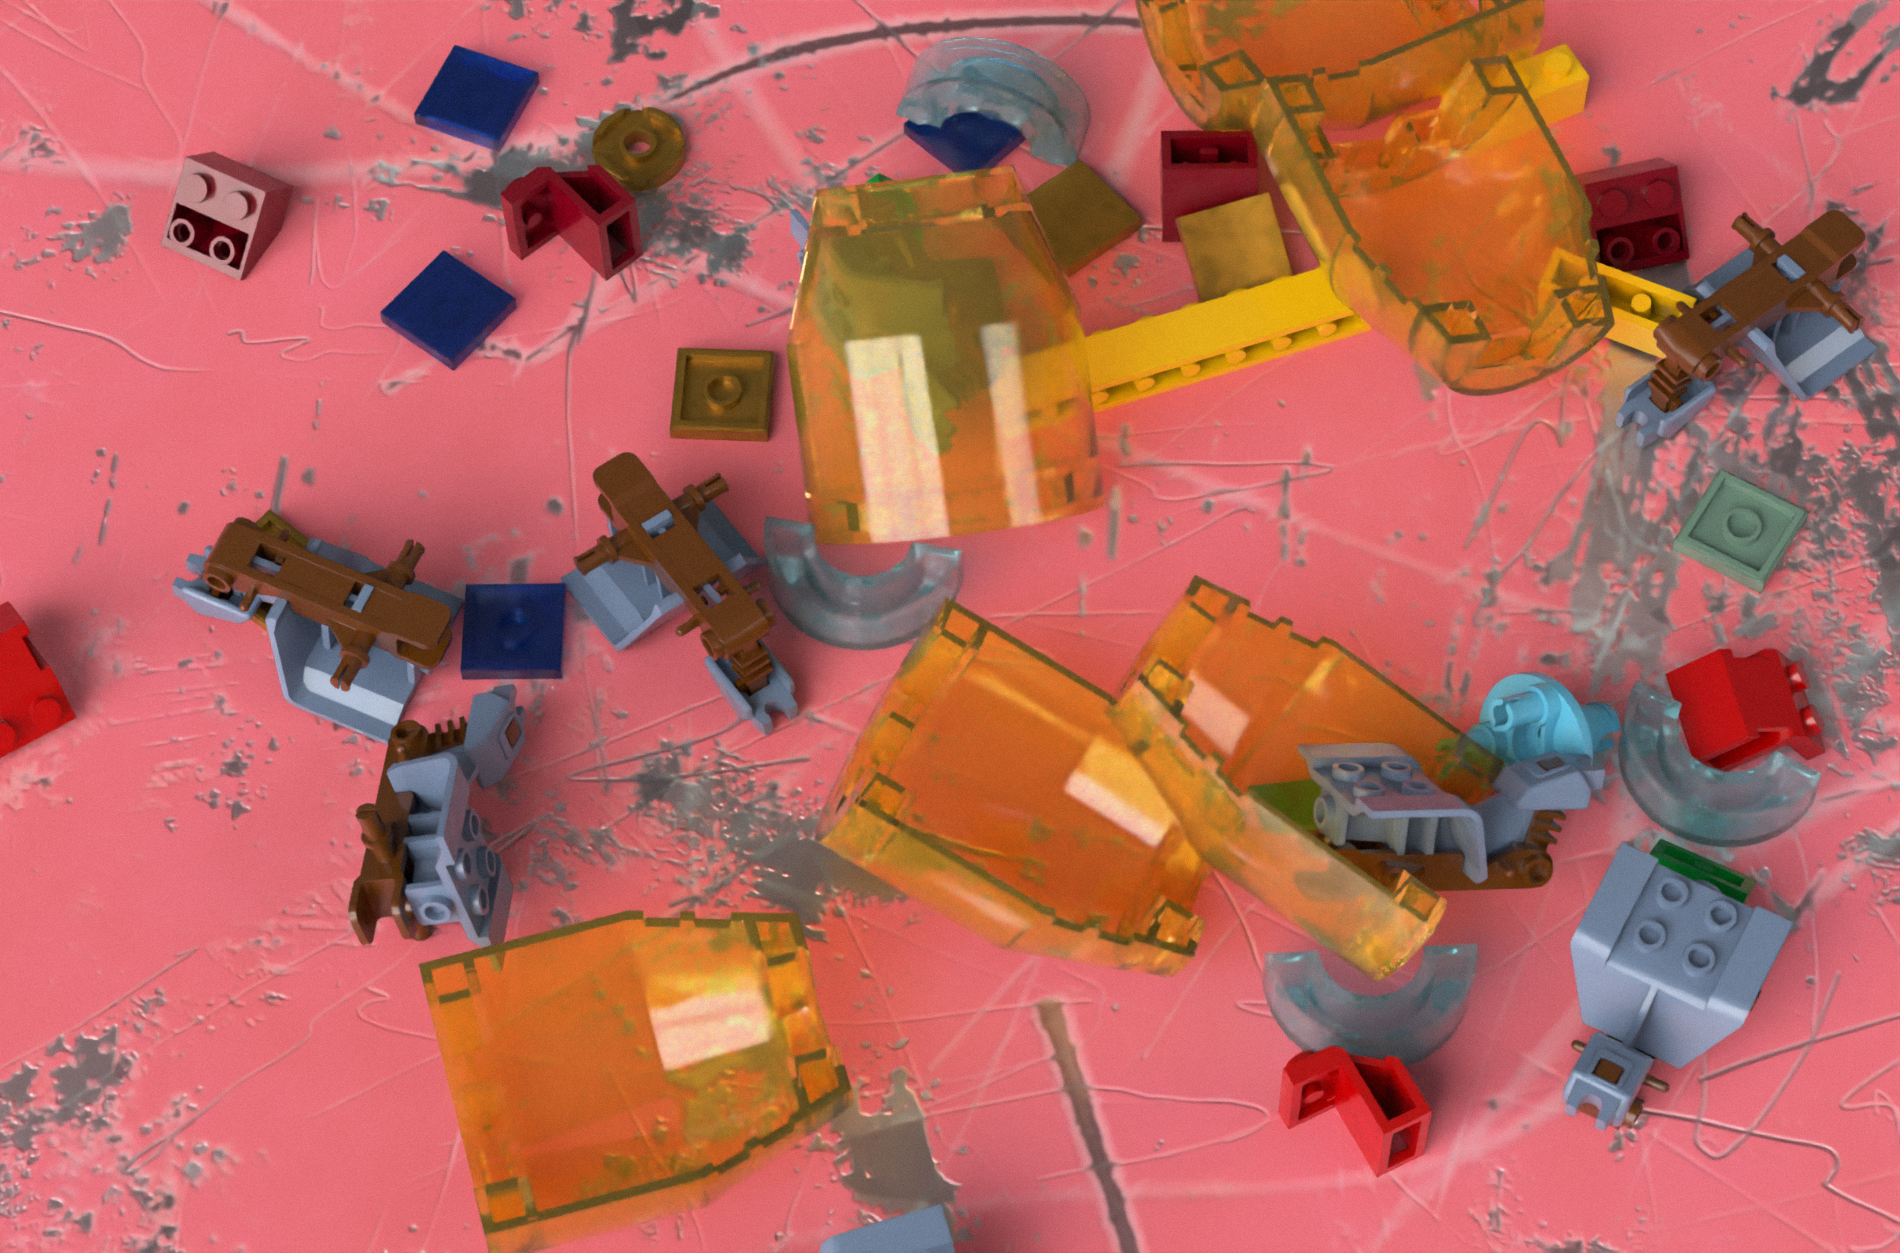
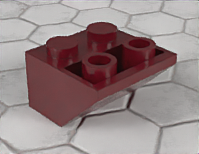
M1256 129L1161 131L1159 165L1162 242H1181L1175 221L1179 217L1258 195Z
M214 151L186 156L160 245L240 281L245 280L281 231L294 186Z
M1659 157L1569 176L1575 224L1590 260L1623 272H1629L1690 259L1677 165Z

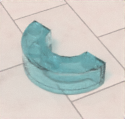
M983 37L947 39L935 43L922 51L912 65L896 111V115L908 118L914 123L929 124L941 128L945 119L956 113L978 112L990 114L1009 122L1022 132L1029 142L1030 155L1043 158L1051 164H1063L1066 166H1070L1079 159L1091 119L1090 107L1085 94L1074 79L1062 68L1046 57L1025 47Z
M769 516L765 518L763 540L767 578L773 598L781 612L792 624L820 642L851 650H876L903 644L922 635L937 624L952 607L963 583L962 550L913 542L905 558L892 569L872 576L850 575L834 569L821 557L816 544L815 524Z
M1636 680L1626 704L1620 730L1618 760L1622 778L1629 793L1642 811L1654 822L1674 835L1698 844L1714 847H1743L1765 842L1779 836L1794 826L1807 813L1814 802L1822 777L1821 773L1776 750L1763 764L1747 771L1723 772L1703 765L1688 753L1679 738L1677 723L1682 703Z
M1477 943L1424 946L1421 967L1413 980L1396 992L1379 996L1355 994L1336 984L1323 969L1318 951L1265 953L1262 976L1264 995L1279 1027L1302 1050L1318 1052L1332 1045L1343 1047L1347 1053L1383 1060H1385V1056L1400 1058L1406 1067L1437 1051L1450 1039L1462 1022L1468 1009L1478 956Z

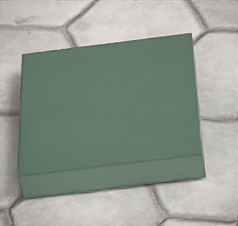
M1720 468L1674 539L1672 549L1762 593L1804 526L1809 512Z

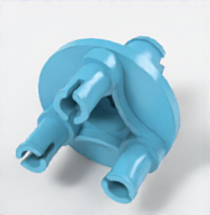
M1539 672L1517 673L1503 678L1489 691L1480 712L1479 724L1473 725L1466 733L1443 737L1438 741L1437 750L1453 747V750L1437 754V758L1440 764L1449 770L1473 762L1484 764L1493 783L1505 767L1550 751H1557L1560 754H1586L1592 758L1590 766H1593V754L1598 751H1605L1615 744L1611 738L1600 739L1608 733L1621 730L1620 721L1612 707L1605 703L1589 702L1586 705H1579L1568 689L1546 674Z

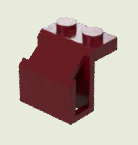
M599 164L587 165L588 171L555 172L551 167H537L526 176L513 180L500 193L509 247L521 261L557 235H560L605 281L643 256L636 199ZM608 234L626 250V252L611 261Z

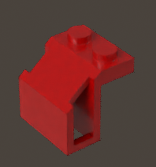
M9 601L0 605V758L76 718L50 665L27 637L31 633L28 626Z
M1718 649L1665 674L1692 760L1714 778L1785 745L1790 746L1806 760L1825 753L1820 734L1825 732L1824 723L1815 706L1809 705L1805 690L1810 688L1808 676L1797 660L1792 662L1777 649H1763L1748 657H1734L1731 649Z
M1330 1045L1318 1052L1314 1050L1303 1051L1291 1058L1286 1067L1283 1068L1278 1113L1288 1130L1328 1110L1336 1108L1376 1177L1424 1155L1432 1111L1400 1058L1385 1056V1060L1355 1055L1347 1053L1343 1047ZM1378 1103H1381V1105L1383 1106L1384 1110L1386 1111L1387 1115H1388L1389 1118H1390L1389 1121H1388V1119L1386 1118L1385 1114L1383 1113V1111H1382V1109L1380 1108V1106H1379ZM1398 1132L1407 1148L1389 1156L1393 1134Z

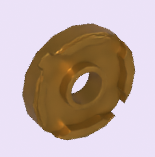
M642 106L643 111H631L630 107L618 110L606 117L594 132L592 140L594 163L601 165L625 190L645 191L658 188L673 179L684 164L686 144L681 126L670 114L654 107ZM637 142H644L651 146L646 152L639 154L631 153L627 150L630 145Z

